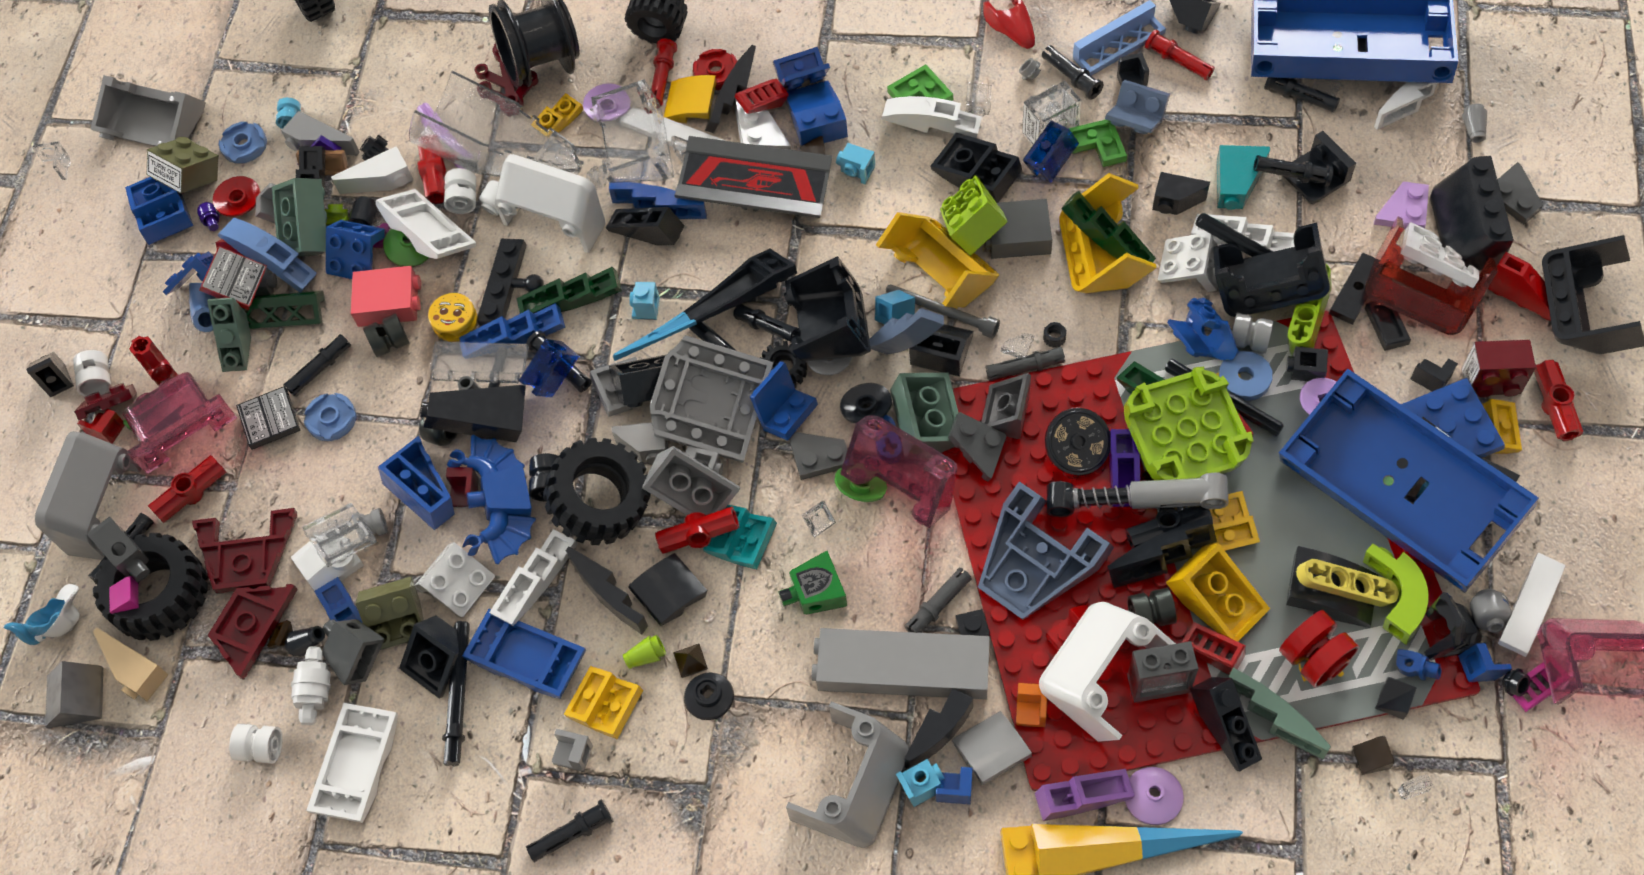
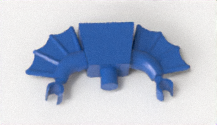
M473 434L471 435V456L467 458L461 450L456 449L451 452L450 457L456 458L458 461L451 459L448 461L447 466L460 467L463 464L473 468V470L480 474L481 491L467 493L468 508L484 507L486 519L490 522L489 526L479 533L480 536L468 535L462 548L467 545L473 546L469 549L468 555L474 556L477 554L482 543L488 544L494 562L498 565L505 557L518 555L520 546L532 538L530 529L536 518L531 517L532 508L523 469L525 465L516 459L514 450L499 445L495 438L481 439Z

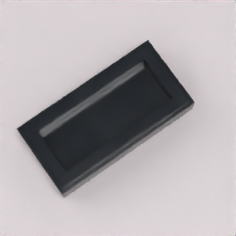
M1391 298L1366 303V313L1384 351L1410 344L1411 339Z

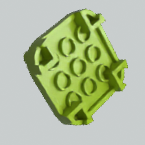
M1204 366L1194 367L1191 372L1149 385H1146L1144 382L1137 386L1124 404L1125 421L1146 470L1152 479L1200 478V476L1207 473L1224 474L1240 467L1246 460L1253 443L1252 432H1246L1226 389L1229 383L1224 376L1219 377L1211 371L1204 370Z

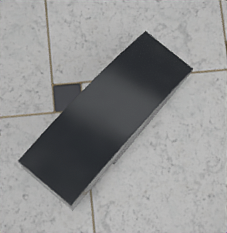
M952 689L941 713L929 709L904 758L906 768L910 769L929 759L955 736L973 709L972 697Z

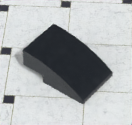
M960 133L954 134L930 166L931 170L958 188L966 180L972 179L976 175L996 203H999L1022 172L1018 156L998 151L995 143Z
M1298 546L1294 554L1286 605L1313 611V615L1318 611L1324 610L1335 621L1370 628L1374 605L1308 588L1299 582L1296 571L1300 564L1310 559H1318L1378 576V574L1346 559ZM1332 573V582L1339 587L1340 579L1335 573ZM1356 580L1357 590L1364 593L1363 583Z

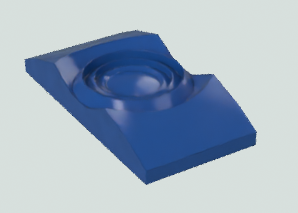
M488 609L462 657L494 675L509 678L535 692L561 699L586 649L521 621L512 626L489 613L491 609Z

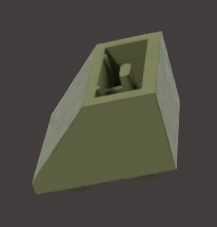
M412 576L359 591L356 606L363 624L384 638L380 650L408 642L414 624L424 620L420 599Z

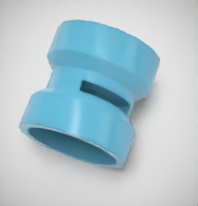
M288 97L279 99L277 102L278 113L276 114V125L279 128L283 129L298 111L301 112L300 102Z

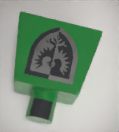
M828 550L792 569L789 572L792 586L778 591L783 607L799 602L805 615L847 606L846 594Z

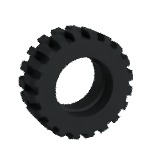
M587 438L585 444L579 440L574 442L571 448L566 447L561 451L559 458L555 459L550 469L543 492L544 500L547 501L545 505L547 514L554 515L551 520L556 527L561 525L564 528L562 531L564 535L569 537L572 534L577 537L576 541L580 543L589 540L591 545H600L601 541L604 540L605 544H611L616 541L617 537L619 539L626 537L630 530L637 526L648 506L647 503L651 496V493L642 489L647 475H644L646 467L643 462H637L638 455L635 452L631 451L629 453L625 450V445L620 442L618 445H614L611 443V439L603 438L602 442H597V438ZM585 474L601 475L609 479L616 486L621 502L618 506L611 509L590 507L578 497L573 482L577 477Z
M149 533V537L145 534L137 535L133 541L149 559L148 563L145 564L150 570L149 574L159 570H170L169 581L164 590L154 599L139 604V608L111 614L109 587L126 577L108 559H103L99 566L101 569L100 573L95 574L94 583L97 586L93 587V597L96 599L97 609L121 633L126 636H132L137 640H145L146 638L150 641L159 640L161 635L167 638L174 635L176 629L182 630L187 626L186 622L190 618L194 620L199 613L197 611L198 607H202L206 599L203 593L208 591V583L205 581L207 574L200 560L183 542L176 540L175 537L168 534L162 536L160 533Z

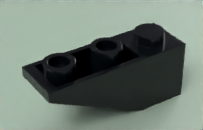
M1211 677L1191 687L1190 691L1200 717L1235 770L1240 772L1262 760L1233 679Z

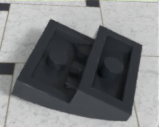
M675 553L650 567L630 583L628 587L660 626L681 616L684 608L706 597L708 591Z

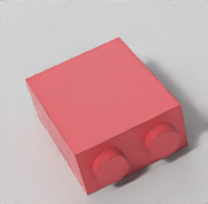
M412 266L353 272L351 315L357 326H368L375 322L382 324L384 318L395 313L400 322L417 321V311L421 309V302L418 296V290H421L420 276L415 274Z

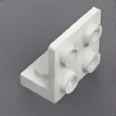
M1208 232L1167 239L1164 245L1158 281L1160 283L1197 278L1198 282L1202 284L1207 292L1217 291L1218 285L1215 277L1213 247L1221 245L1220 242Z
M453 542L446 546L415 584V587L421 593L429 592L458 617H463L495 578V575Z

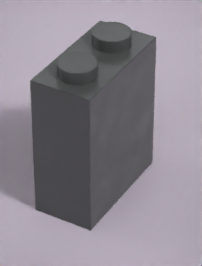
M1047 199L997 203L1004 212L1008 222L985 242V248L991 251V259L1051 254L1052 233Z

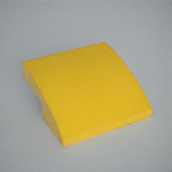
M699 75L671 81L664 117L678 123H687L688 118L709 119L716 77L713 75Z
M1489 399L1486 403H1482L1505 444L1503 450L1493 454L1520 452L1522 446L1515 402Z
M1243 491L1228 494L1229 504L1225 508L1209 509L1213 518L1217 542L1202 547L1219 543L1224 551L1260 542L1253 516H1249Z
M590 666L564 715L581 725L618 739L643 689L637 684L616 678L611 672Z

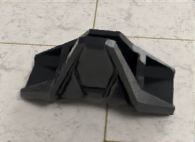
M1443 592L1425 613L1432 621L1445 618L1451 632L1448 636L1424 651L1425 656L1431 661L1437 658L1460 655L1476 643L1482 641V633L1475 625L1468 609L1461 604L1455 603L1452 596L1446 592Z

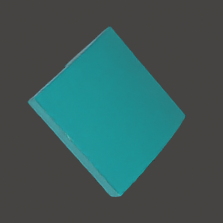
M727 505L726 508L731 506L734 508L740 528L712 537L710 543L703 550L722 560L757 570L777 522L771 517L751 514L747 508Z

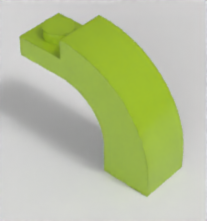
M1372 544L1366 550L1363 563L1384 578L1393 581L1399 591L1398 604L1385 618L1382 628L1407 645L1417 633L1427 610L1428 587L1426 580L1418 565L1406 553L1403 552L1396 560L1389 550Z

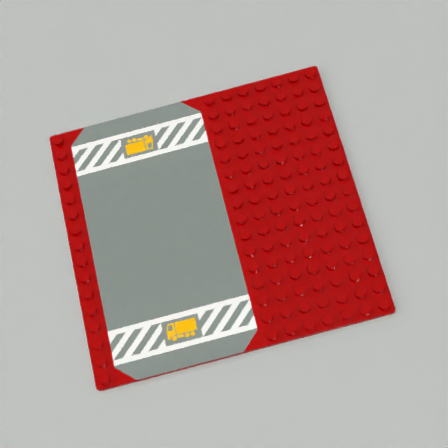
M1325 311L1314 348L1328 350L1327 374L1325 378L1338 381L1347 369L1352 372L1354 370L1332 315L1329 314V311ZM1292 317L1273 321L1266 354L1251 350L1250 345H1247L1244 349H1237L1238 351L1254 352L1269 362L1272 369V383L1267 393L1258 399L1246 402L1283 423L1284 427L1280 434L1275 436L1242 417L1254 433L1250 454L1240 467L1231 472L1224 473L1228 478V494L1243 491L1249 516H1253L1260 540L1259 543L1225 552L1270 607V610L1238 641L1246 645V654L1237 670L1262 683L1287 701L1316 730L1388 715L1375 709L1382 686L1387 677L1417 687L1410 709L1477 695L1480 692L1479 683L1468 682L1458 655L1429 660L1441 665L1442 673L1439 680L1427 677L1424 681L1419 676L1408 677L1398 671L1396 665L1398 649L1414 651L1425 655L1424 651L1451 633L1445 618L1432 621L1425 614L1417 633L1405 645L1382 628L1385 618L1398 604V599L1396 602L1384 607L1374 605L1370 628L1335 621L1338 626L1330 639L1346 632L1360 648L1341 673L1317 688H1314L1301 675V670L1309 659L1293 666L1279 652L1281 645L1289 635L1313 615V611L1286 605L1294 554L1298 546L1346 559L1378 574L1379 577L1383 576L1363 563L1366 550L1372 544H1375L1379 548L1383 547L1389 550L1396 560L1404 552L1418 565L1426 580L1428 587L1427 610L1442 594V591L1432 569L1280 461L1279 451L1309 416L1300 403L1301 389L1308 381L1291 380V372H1286L1287 357L1292 356L1288 345V330ZM1182 341L1043 369L1042 371L1029 372L1028 374L1031 375L1030 395L1020 439L1006 437L992 479L988 482L981 477L983 473L973 462L969 463L959 448L954 447L941 452L1013 726L1032 752V757L1023 761L1029 786L1033 791H1037L1042 785L1069 781L1074 776L1120 769L1130 771L1222 751V748L1200 717L1191 692L1134 703L1127 674L1133 651L1146 648L1144 646H1135L1126 639L1096 682L1106 692L1108 697L1107 708L1101 717L1122 734L1120 740L1098 742L1048 698L1045 727L1018 726L1016 724L1018 683L1039 684L1041 675L1058 652L1046 638V633L1068 618L1069 610L1072 607L1107 602L1128 611V596L1145 593L1149 597L1151 591L1168 588L1174 600L1177 621L1175 624L1161 627L1154 623L1159 630L1176 644L1183 641L1193 622L1213 630L1184 606L1166 584L1189 559L1166 565L1168 570L1166 574L1117 588L1113 587L1107 566L1132 550L1125 529L1155 519L1160 508L1132 509V507L1102 505L1101 508L1091 506L1088 509L1086 506H1082L1080 509H1075L1074 513L1070 516L1054 517L1047 514L1046 502L1032 524L1070 551L1085 529H1090L1114 547L1101 568L1024 620L978 588L1003 503L1018 482L1039 494L1046 501L1047 485L1052 482H1069L1073 484L1074 488H1083V490H1091L1092 487L1103 489L1104 486L1106 489L1111 488L1110 455H1108L1100 468L1085 475L1067 474L1059 470L1051 462L1045 449V434L1055 416L1068 409L1085 408L1098 414L1107 424L1109 431L1110 429H1129L1125 421L1124 404L1131 394L1117 381V377L1134 361L1165 380L1174 377L1165 371L1166 364L1170 359L1178 361L1191 370L1194 367L1204 366V370L1211 371L1219 376V368L1223 360L1203 356L1194 357L1186 351V346ZM1247 372L1238 374L1243 380L1252 379L1251 374ZM1019 375L1000 378L991 382L986 381L952 388L958 412L981 422L989 386ZM1140 456V481H1146L1143 478L1146 467ZM1201 546V547H1198V548L1191 549L1192 556H1193L1200 548H1202V546ZM1198 634L1193 644L1198 645L1203 636ZM1209 640L1204 649L1209 650L1213 642ZM1219 646L1215 654L1220 655L1223 648ZM1229 653L1226 659L1231 660L1234 654ZM1195 656L1199 669L1193 686L1211 677H1229L1228 674ZM1407 663V664H1406V666H1412V665H1413V663ZM1162 685L1158 686L1159 690L1165 689ZM1238 693L1256 743L1279 738L1269 733L1273 722L1247 710L1251 699Z

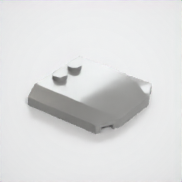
M685 335L665 356L652 396L650 413L654 436L686 446L690 445L717 452L719 456L743 463L757 418V413L750 396L769 375L773 362Z

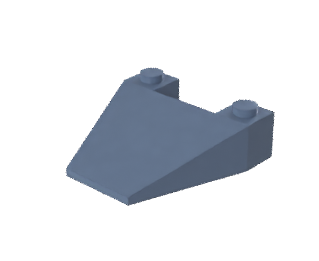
M1018 482L1003 503L978 588L1024 620L1097 572L1114 547L1105 539L1086 528L1070 551L1032 524L1047 501L1021 482Z

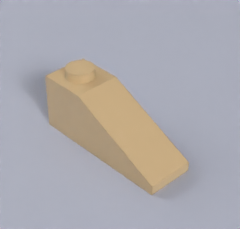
M96 627L93 633L115 680L124 686L121 691L134 700L139 696L148 701L168 674L154 662Z

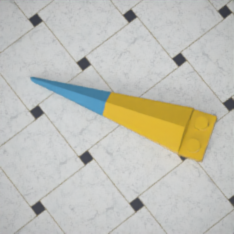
M1031 824V826L1007 827L1000 830L1006 875H1085L1175 851L1237 838L1243 833L1240 830Z

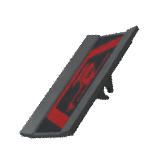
M689 136L679 182L675 191V198L737 206L744 210L751 208L754 212L765 210L821 218L832 155Z

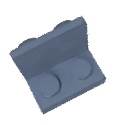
M1124 80L1117 103L1106 114L1105 119L1118 127H1132L1135 132L1140 134L1152 133L1164 119L1170 93Z

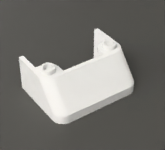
M514 154L507 156L502 166L495 198V205L503 225L508 226L513 216L521 208L559 221L562 232L569 237L580 238L584 252L589 253L606 224L594 184L585 177Z
M1107 602L1094 603L1088 607L1039 680V688L1042 694L1098 742L1120 740L1122 734L1101 717L1107 708L1108 697L1106 692L1096 682L1125 639L1135 646H1144L1146 649L1176 644L1148 619Z

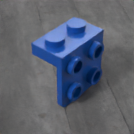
M818 46L773 60L778 80L784 88H788V91L801 87V84L810 80L811 84L823 80V77L827 75L826 73L830 69L829 63L823 64Z

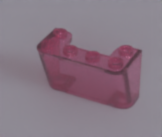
M872 415L866 416L856 423L840 474L854 484H865L874 477L880 478L888 485L908 495L911 499L918 501L913 507L912 516L918 523L931 528L951 509L957 464L949 457L883 418Z

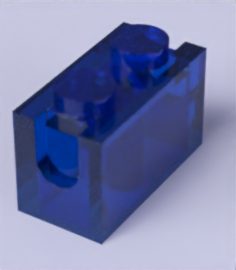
M1050 120L1023 158V161L1034 175L1038 176L1040 173L1046 181L1051 183L1079 142L1070 129Z
M545 339L518 381L523 385L534 387L532 393L535 396L553 397L579 358V355L562 341Z

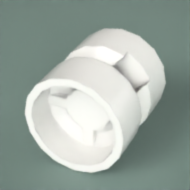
M462 168L448 171L445 174L444 207L449 212L455 214L472 212L476 207L475 174L470 170Z
M86 350L76 354L73 358V365L76 375L77 392L82 396L99 392L100 395L108 393L111 387L107 355L97 350Z
M237 724L230 737L229 751L231 758L236 761L249 762L254 759L259 763H275L282 749L281 729L274 726H262L261 729H258L256 725Z

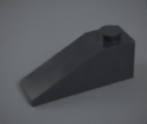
M669 207L616 209L606 229L610 232L654 245H675L685 225Z

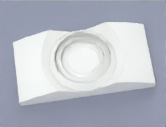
M416 189L376 199V206L389 227L393 230L402 231L410 239L416 252L439 259L476 246V242Z
M343 703L306 810L307 812L363 823L377 795L383 764L392 749L398 718L396 712Z

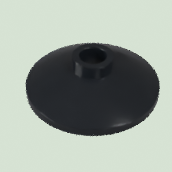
M864 383L848 390L842 397L840 402L841 413L846 420L854 424L874 423L889 412L892 405L891 394L880 384Z

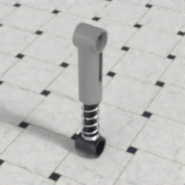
M1207 473L1200 476V478L1131 482L1129 487L1126 485L1125 488H1117L1115 485L1114 488L1106 489L1104 486L1103 489H1095L1092 487L1091 490L1074 488L1073 484L1069 482L1057 481L1047 485V514L1054 517H1067L1072 515L1075 509H1080L1082 506H1086L1089 509L1091 506L1101 508L1102 505L1113 507V505L1120 504L1122 507L1125 504H1129L1132 506V509L1187 506L1221 509L1229 504L1228 478L1221 473Z

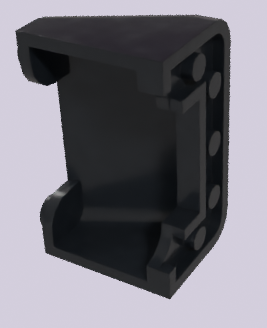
M1317 222L1299 227L1293 235L1295 247L1243 259L1242 252L1237 245L1223 244L1213 247L1215 277L1224 310L1228 315L1236 317V313L1245 315L1255 314L1321 299L1328 294L1330 284Z
M838 256L785 281L786 292L784 297L787 304L797 310L798 327L801 330V336L793 337L791 339L792 344L789 345L795 359L814 361L859 357L871 351L861 288Z

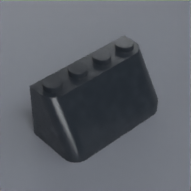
M1479 156L1472 158L1436 184L1431 192L1430 201L1442 247L1450 246L1463 257L1461 260L1467 268L1469 265H1472L1479 271L1495 270L1505 252L1509 251L1514 239L1492 157Z

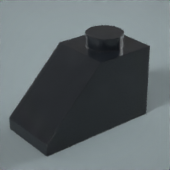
M1161 172L1152 210L1164 214L1178 215L1206 201L1210 181Z
M55 352L31 362L26 368L27 373L50 398L74 386L65 364Z

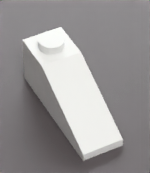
M397 146L331 176L339 194L390 191L413 181L412 175Z

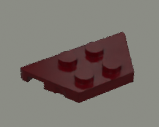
M286 584V587L272 588L271 586H259L255 589L249 587L236 588L210 630L208 637L240 679L244 680L296 594L298 589L295 585Z

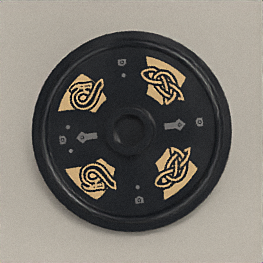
M1085 408L1068 409L1059 413L1050 422L1045 434V449L1049 459L1059 470L1071 475L1089 474L1100 468L1110 453V431L1105 421L1095 412Z

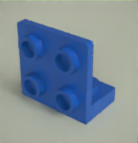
M339 220L327 226L326 273L352 279L353 272L372 270L373 245L385 238V229L345 220Z
M208 251L202 255L197 253L194 257L188 258L182 265L184 270L177 274L174 273L165 282L167 287L163 290V293L168 295L178 290L196 271L198 278L203 281L214 256Z
M781 361L770 371L769 375L750 396L763 431L787 441L818 405L815 397L795 389L786 363Z

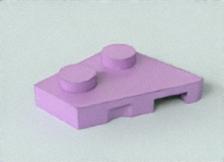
M1403 181L1376 215L1374 225L1406 229L1408 224L1412 222L1425 228L1429 185Z

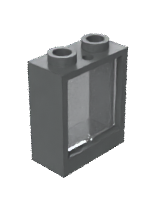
M1191 641L1133 651L1127 677L1134 703L1191 692L1190 688L1193 687L1199 669Z

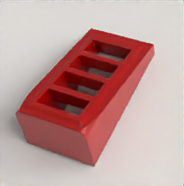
M776 78L740 91L734 97L744 111L750 114L782 107L788 97V92Z
M1196 622L1192 623L1181 642L1191 641L1195 656L1230 675L1233 667L1235 669L1239 668L1246 654V645ZM1198 634L1202 635L1203 637L1199 644H1193ZM1209 640L1213 643L1209 650L1204 649ZM1220 646L1223 650L1220 655H1217L1215 653ZM1229 653L1234 654L1231 660L1226 659Z

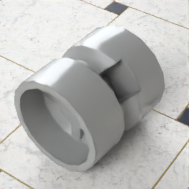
M1236 313L1232 330L1236 347L1244 349L1247 345H1250L1251 350L1266 354L1273 320L1258 318L1256 322H1253L1250 315Z

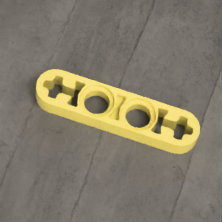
M1310 559L1297 567L1296 573L1299 582L1308 588L1379 607L1396 602L1399 596L1396 584L1383 577L1318 559ZM1332 573L1339 577V587L1332 582ZM1356 580L1363 583L1364 593L1357 590Z

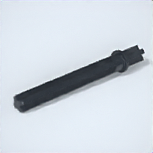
M457 621L454 625L457 631L459 654L450 676L446 732L442 736V740L445 741V766H459L461 745L465 741V736L463 735L467 660L462 655L469 644L470 624L466 621Z

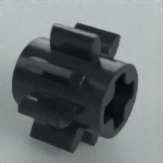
M377 135L375 139L368 136L359 149L363 152L362 159L366 161L389 150L386 147L388 141L380 135Z

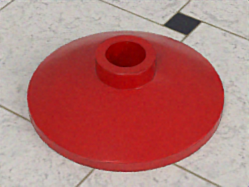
M232 177L223 181L216 188L212 199L213 205L224 216H241L256 206V197L261 191L258 184L249 177Z

